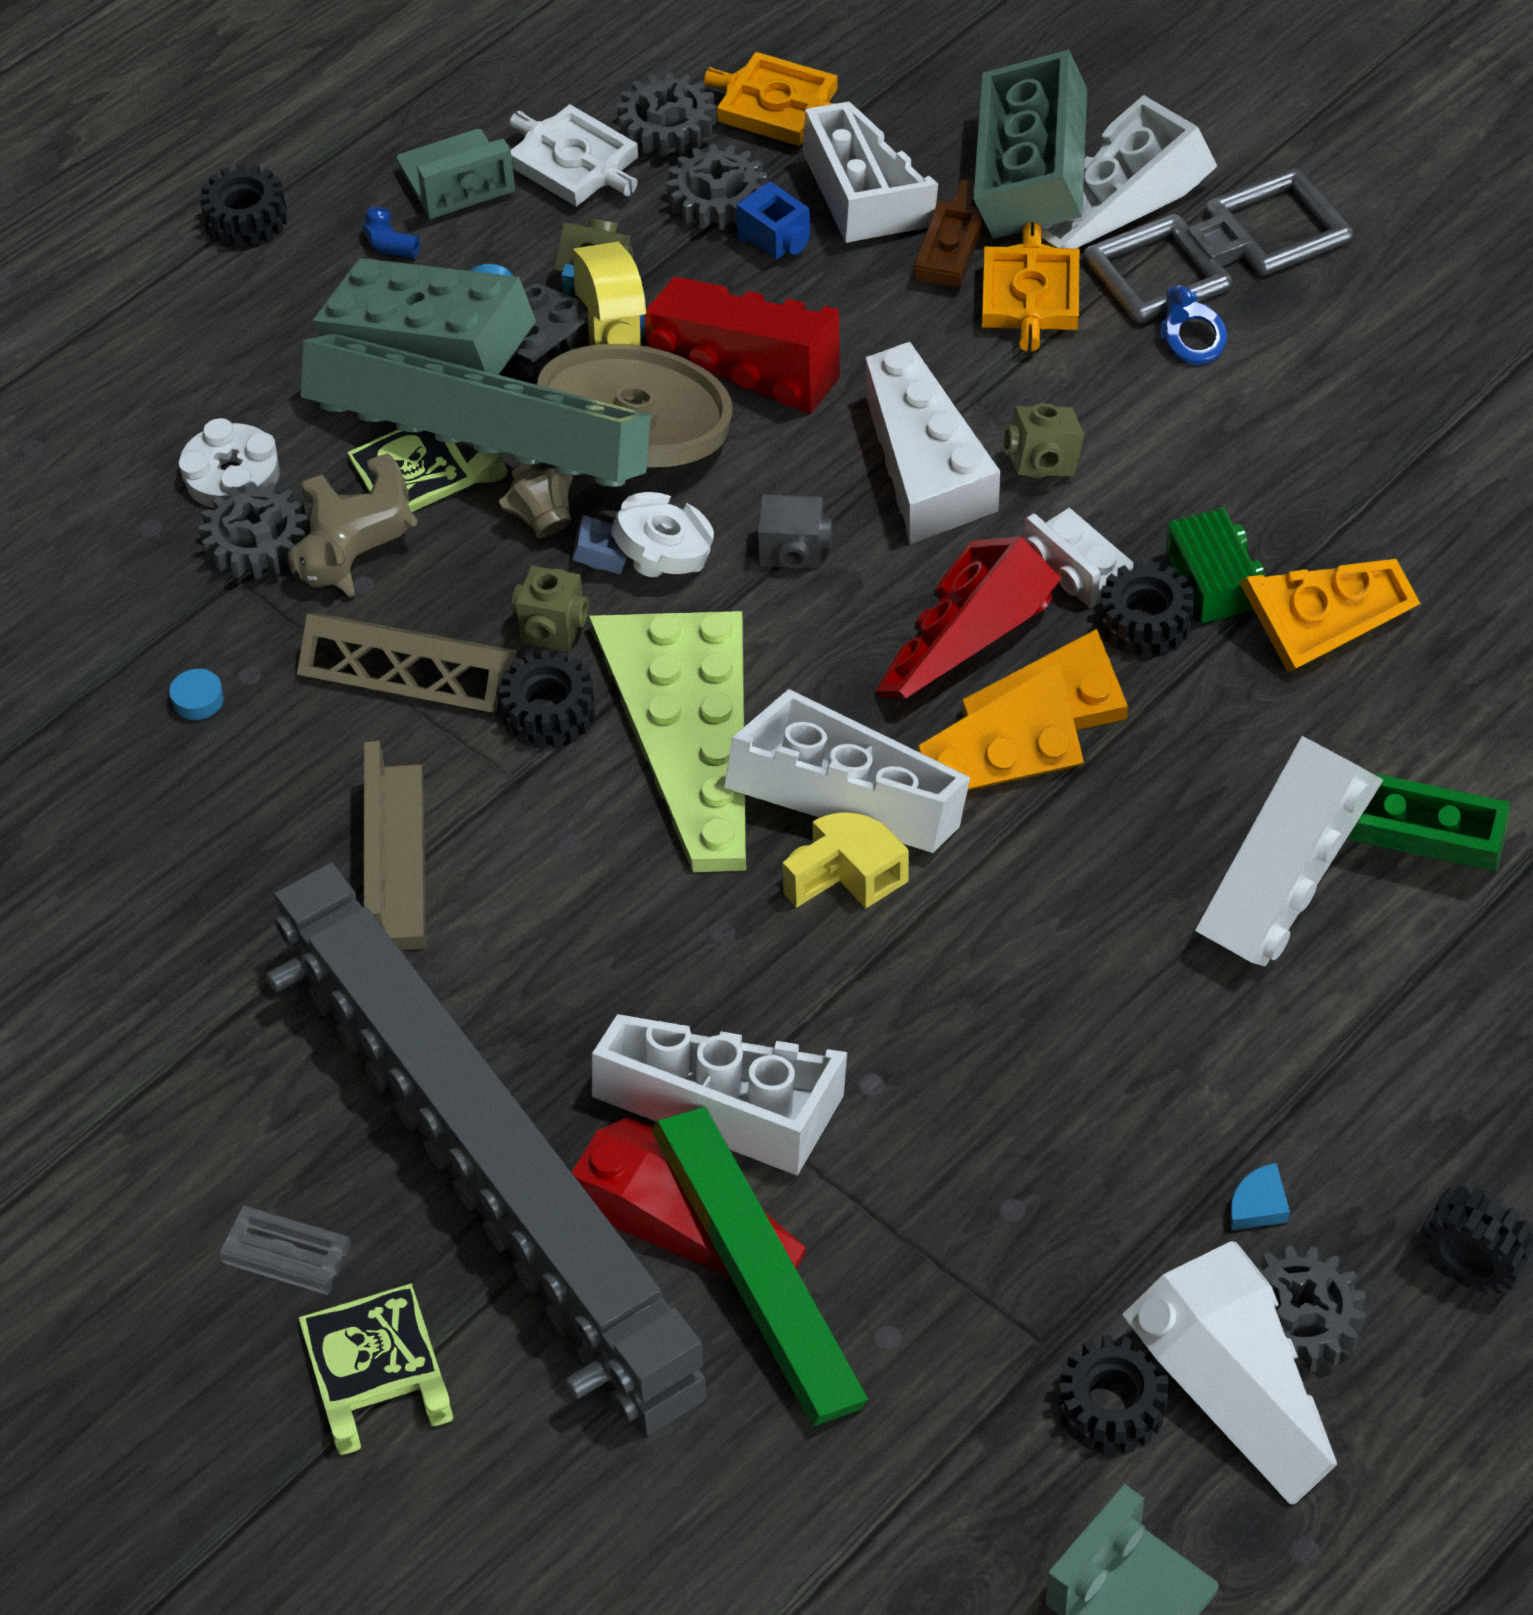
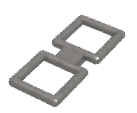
M1291 168L1209 200L1205 205V212L1211 218L1209 220L1189 227L1179 215H1169L1089 246L1085 249L1083 258L1132 320L1137 324H1144L1167 315L1166 294L1143 303L1108 259L1171 235L1206 276V279L1186 286L1198 296L1196 302H1200L1231 288L1232 278L1222 267L1226 264L1245 258L1257 274L1265 276L1349 243L1353 239L1354 232L1298 168ZM1292 189L1328 231L1266 255L1230 212Z

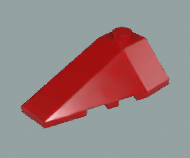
M1023 537L972 540L937 585L935 590L941 596L938 604L931 610L928 608L922 611L917 619L916 624L922 629L921 633L917 638H913L900 648L877 687L876 692L882 698L909 697L1030 617L1043 611L1052 599V590L1062 578Z
M627 1117L597 1130L571 1173L611 1225L616 1229L731 1277L651 1130L653 1127ZM765 1213L797 1269L806 1254V1247Z

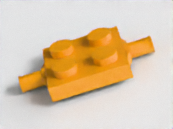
M755 52L747 65L733 74L709 67L704 76V84L707 87L710 86L727 91V94L717 107L718 122L801 146L804 136L805 109L832 105L833 103H830V100L838 90V76Z
M1031 222L1023 226V244L1010 247L985 246L982 328L1021 329L1019 345L1022 350L1028 351V339L1031 337V352L1040 347V329L1078 330L1079 248H1054L1041 244L1042 226L1034 222L1033 236H1031Z

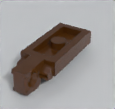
M961 179L953 202L945 200L938 202L915 263L914 275L916 281L961 288L984 225V220L973 200L975 181Z

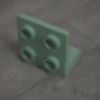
M481 129L465 132L397 155L398 166L429 219L515 191L511 149L504 138L489 143Z
M1124 1484L1049 1570L1045 1605L1058 1615H1200L1218 1593L1219 1584L1145 1529V1526L1141 1524L1145 1498Z

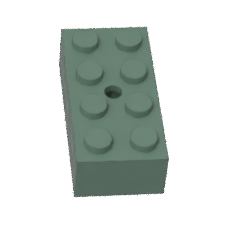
M1070 50L982 73L973 200L993 239L1022 233L1023 226L1031 222V229H1034V222L1043 227L1082 217L1087 88Z
M363 258L358 259L312 320L319 336L336 333L496 375L500 374L536 323L519 277Z

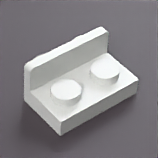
M1070 508L1046 523L1034 513L1025 518V541L1062 578L1059 581L1061 587L1068 594L1077 596L1090 609L1100 603L1102 586H1106V578L1111 573L1117 576L1118 568L1126 565L1129 571H1133V562Z

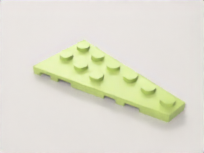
M742 611L589 616L591 632L602 650L604 663L610 676L615 681L625 713L644 758L649 762L660 796L664 798L671 814L673 827L692 872L746 871L745 794L724 788L732 737L744 728Z

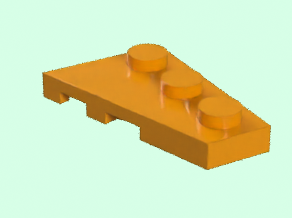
M1397 559L1340 565L1333 569L1308 571V569L1290 571L1287 574L1264 577V575L1249 576L1239 582L1288 673L1421 604Z
M1096 629L962 700V714L964 718L1058 661L1076 730L1127 720L1128 705Z
M1059 661L923 742L916 748V751L969 776L968 791L1081 766L1084 760Z

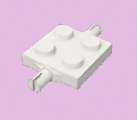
M570 104L555 116L538 122L525 115L522 111H517V115L515 113L512 115L509 122L510 128L525 135L524 140L511 150L514 170L576 207L604 185L615 188L625 196H630V192L633 194L635 191L637 179L627 175L622 170L638 158L636 142Z

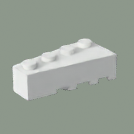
M907 342L866 357V399L879 443L882 444L888 474L893 480L899 511L904 517L909 545L999 512L1000 470L913 345Z
M788 689L732 737L724 788L819 818L843 812L866 815L885 825L903 844L934 853L960 827L970 777Z
M1302 736L1195 931L1251 963L1266 966L1270 959L1276 960L1290 938V931L1288 930L1298 914L1312 900L1317 884L1380 787L1383 779Z
M617 1014L592 1053V1097L656 1122L660 1119L706 1107L730 1150L798 1176L844 1096L847 1052L827 1049L826 1055L821 1056L799 1052V1044L776 1041L775 1048L743 1043L742 1035L720 1031V1035L707 1037L691 1034L690 1026Z

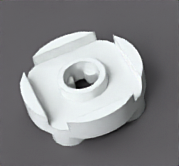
M223 418L209 421L204 426V431L194 436L186 444L179 460L181 476L186 484L188 493L200 504L214 508L212 500L214 497H221L225 500L230 498L229 488L235 487L240 493L247 492L250 482H255L257 490L264 491L270 483L276 484L280 475L277 449L272 435L254 426L238 423L232 424L229 420ZM228 462H238L239 466L230 465L226 470L221 469V466Z
M655 492L637 493L629 496L623 502L611 527V535L615 542L628 557L634 560V568L645 576L658 577L662 572L684 574L701 571L704 568L713 542L714 532L711 524L695 507L686 503L684 510L677 506L668 504L671 496Z

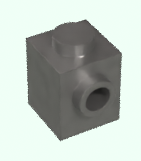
M762 495L758 530L760 566L820 568L822 548H831L833 525L832 518H823V497Z

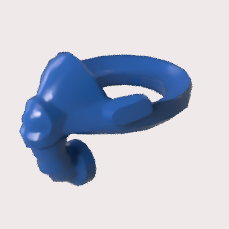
M1183 285L1172 286L1166 294L1168 309L1165 320L1161 322L1160 339H1165L1169 350L1175 357L1187 364L1203 365L1211 363L1221 355L1226 346L1227 331L1224 322L1208 305L1196 302L1198 296L1194 291ZM1194 318L1208 322L1214 329L1216 335L1215 342L1205 350L1190 349L1180 339L1179 328L1181 324Z

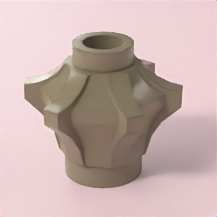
M522 463L512 470L511 473L514 481L511 488L499 500V505L503 511L513 513L521 518L528 527H532L537 538L553 535L570 525L572 518L568 512V492L573 481V475L560 474L555 472L554 468L549 469L542 467L540 464Z

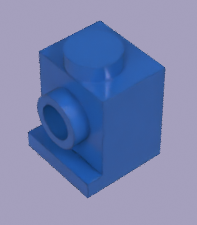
M771 181L736 204L738 239L743 243L750 240L775 259H778L786 252L798 254L807 245L810 237L809 208Z

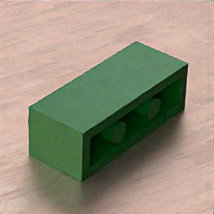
M1372 773L1383 779V782L1348 835L1347 840L1489 871H1498L1509 825L1510 802Z

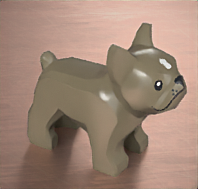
M388 453L367 460L370 474L376 476L370 494L338 495L323 475L310 478L301 483L304 498L307 502L313 504V508L309 509L311 515L310 534L293 545L288 552L290 571L295 578L304 580L315 588L333 584L342 589L349 598L355 596V590L350 569L355 557L374 547L398 539L408 528L417 526L418 520L409 508L410 497L405 485L406 481L397 462Z

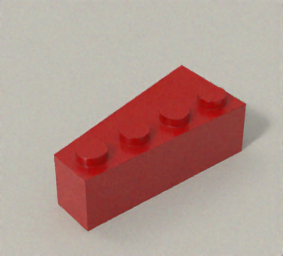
M674 276L648 306L646 314H644L647 347L683 357L701 366L708 372L734 382L744 389L753 390L775 399L785 406L794 407L808 414L813 413L840 379L839 309L824 306L820 312L806 310L804 302L787 299L781 305L766 302L761 293L746 291L741 297L731 295L725 286Z

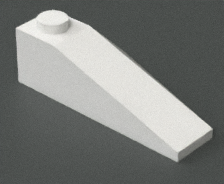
M1143 95L1107 127L1101 136L1104 144L1095 157L1086 156L1084 159L1082 217L1063 223L1043 226L1041 241L1054 248H1078L1185 196L1218 167L1199 128Z
M1230 1241L1163 1274L1122 1315L1156 1360L1289 1504L1295 1505L1337 1465V1461L1314 1399L1311 1395H1307L1294 1361L1298 1356L1292 1340L1286 1338L1275 1309L1279 1305L1272 1286L1238 1243Z

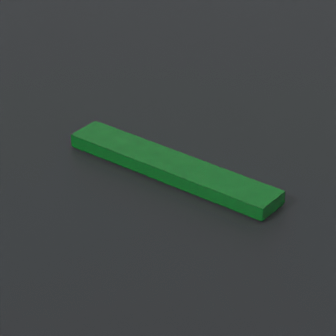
M703 1107L657 1120L651 1130L811 1425L816 1426L861 1410L869 1400L707 1108Z

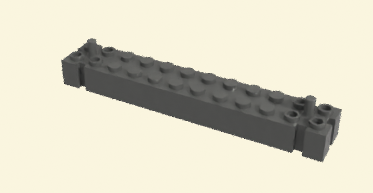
M333 862L274 893L280 915L274 918V924L287 948L281 950L285 963L266 974L270 986L275 992H279L305 977L311 985L309 987L311 998L323 1016L331 1013L339 1023L337 1030L346 1048L352 1054L360 1051L367 1060L365 1067L375 1087L380 1092L388 1089L396 1099L394 1107L404 1126L409 1131L417 1128L425 1138L423 1145L433 1165L439 1171L447 1168L454 1177L453 1186L462 1204L468 1211L477 1208L486 1221L483 1222V1226L494 1247L499 1252L507 1249L516 1260L514 1268L523 1286L531 1294L539 1291L548 1303L545 1306L546 1313L555 1329L562 1336L570 1333L580 1346L577 1348V1353L584 1368L565 1379V1384L571 1395L575 1399H579L605 1382L608 1385L612 1383L615 1389L610 1391L609 1395L615 1409L626 1423L635 1420L647 1437L706 1401L705 1377L699 1370V1368L704 1366L701 1340L675 1307L671 1309L662 1298L661 1288L366 906L362 907L356 900L355 891Z

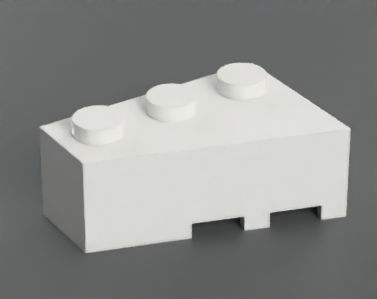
M850 102L805 109L802 152L845 243L918 230L930 226L936 210L938 183L930 176L923 178L911 167V158L903 151L896 153L884 142V133Z

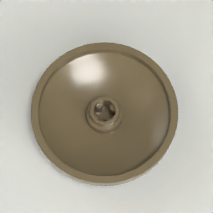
M628 344L585 346L565 352L551 360L543 368L538 378L537 385L651 414L647 467H671L700 460L716 451L724 443L729 433L732 402L725 387L716 377L701 366L666 351Z

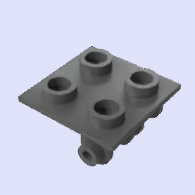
M539 283L524 289L536 323L513 354L517 356L519 361L515 365L516 372L524 380L539 378L541 371L551 360L575 349L585 340L589 339L587 306L578 298Z

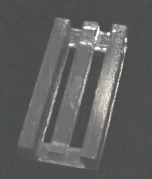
M243 1205L220 1251V1257L223 1264L329 1295L333 1286L332 1277L333 1275L338 1276L342 1267L341 1259L343 1256L347 1257L351 1244L348 1236ZM248 1227L326 1250L328 1254L324 1256L295 1247L293 1243L280 1239L271 1240L248 1233L246 1230Z

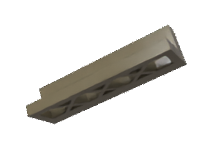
M307 614L297 675L487 712H497L499 685L502 684L501 677L504 671H510L509 665L515 661L517 650L328 614ZM318 637L334 640L346 658L331 669L313 666ZM348 643L363 646L353 652ZM373 648L383 649L394 665L392 670L379 679L370 677L358 660ZM396 652L410 654L411 656L402 662ZM422 657L431 658L444 676L429 688L419 687L407 670L409 666ZM445 661L461 665L451 671ZM351 665L356 674L341 671ZM472 666L489 669L485 699L467 696L456 677ZM400 674L406 684L390 680ZM449 684L454 693L440 691L439 689Z
M380 741L364 742V906L370 910L400 950L426 949L424 775L422 764L385 767Z

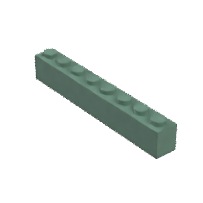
M336 333L303 340L301 397L320 402V408L323 410L336 412L350 410L358 412V418L364 421L381 422L387 420L395 422L396 428L401 431L421 432L425 430L435 433V439L448 443L465 441L473 443L474 449L479 452H506L514 454V460L519 463L540 464L544 462L554 465V471L560 474L580 475L584 473L595 476V482L605 486H622L625 484L626 479L646 473L651 414Z

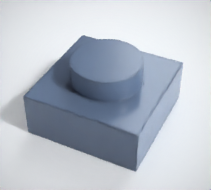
M582 516L577 529L573 561L586 564L596 570H606L621 574L627 555L619 548L611 535V523Z

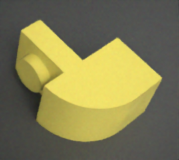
M618 241L574 248L575 294L588 308L589 346L599 344L641 346L640 315L646 314V306L641 278L630 253Z
M848 812L823 816L813 821V843L809 846L804 845L797 848L782 862L784 895L797 908L840 881L865 908H868L908 882L909 850L885 825L869 816Z

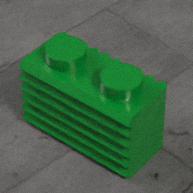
M1222 507L1217 511L1211 509L1207 513L1201 512L1197 516L1191 514L1188 518L1182 516L1178 521L1172 519L1168 523L1166 555L1170 559V564H1173V568L1176 569L1177 578L1184 575L1188 579L1187 587H1192L1193 608L1195 616H1198L1199 623L1253 611L1254 609L1239 582L1249 576L1264 575L1266 577L1261 562L1259 560L1251 561L1247 553L1248 541L1243 526L1240 523L1233 525L1226 510Z

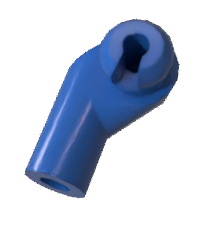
M382 207L368 208L365 212L366 222L362 223V231L373 249L379 253L416 259L420 249L419 236L395 232L392 225L389 224L391 214L388 209Z

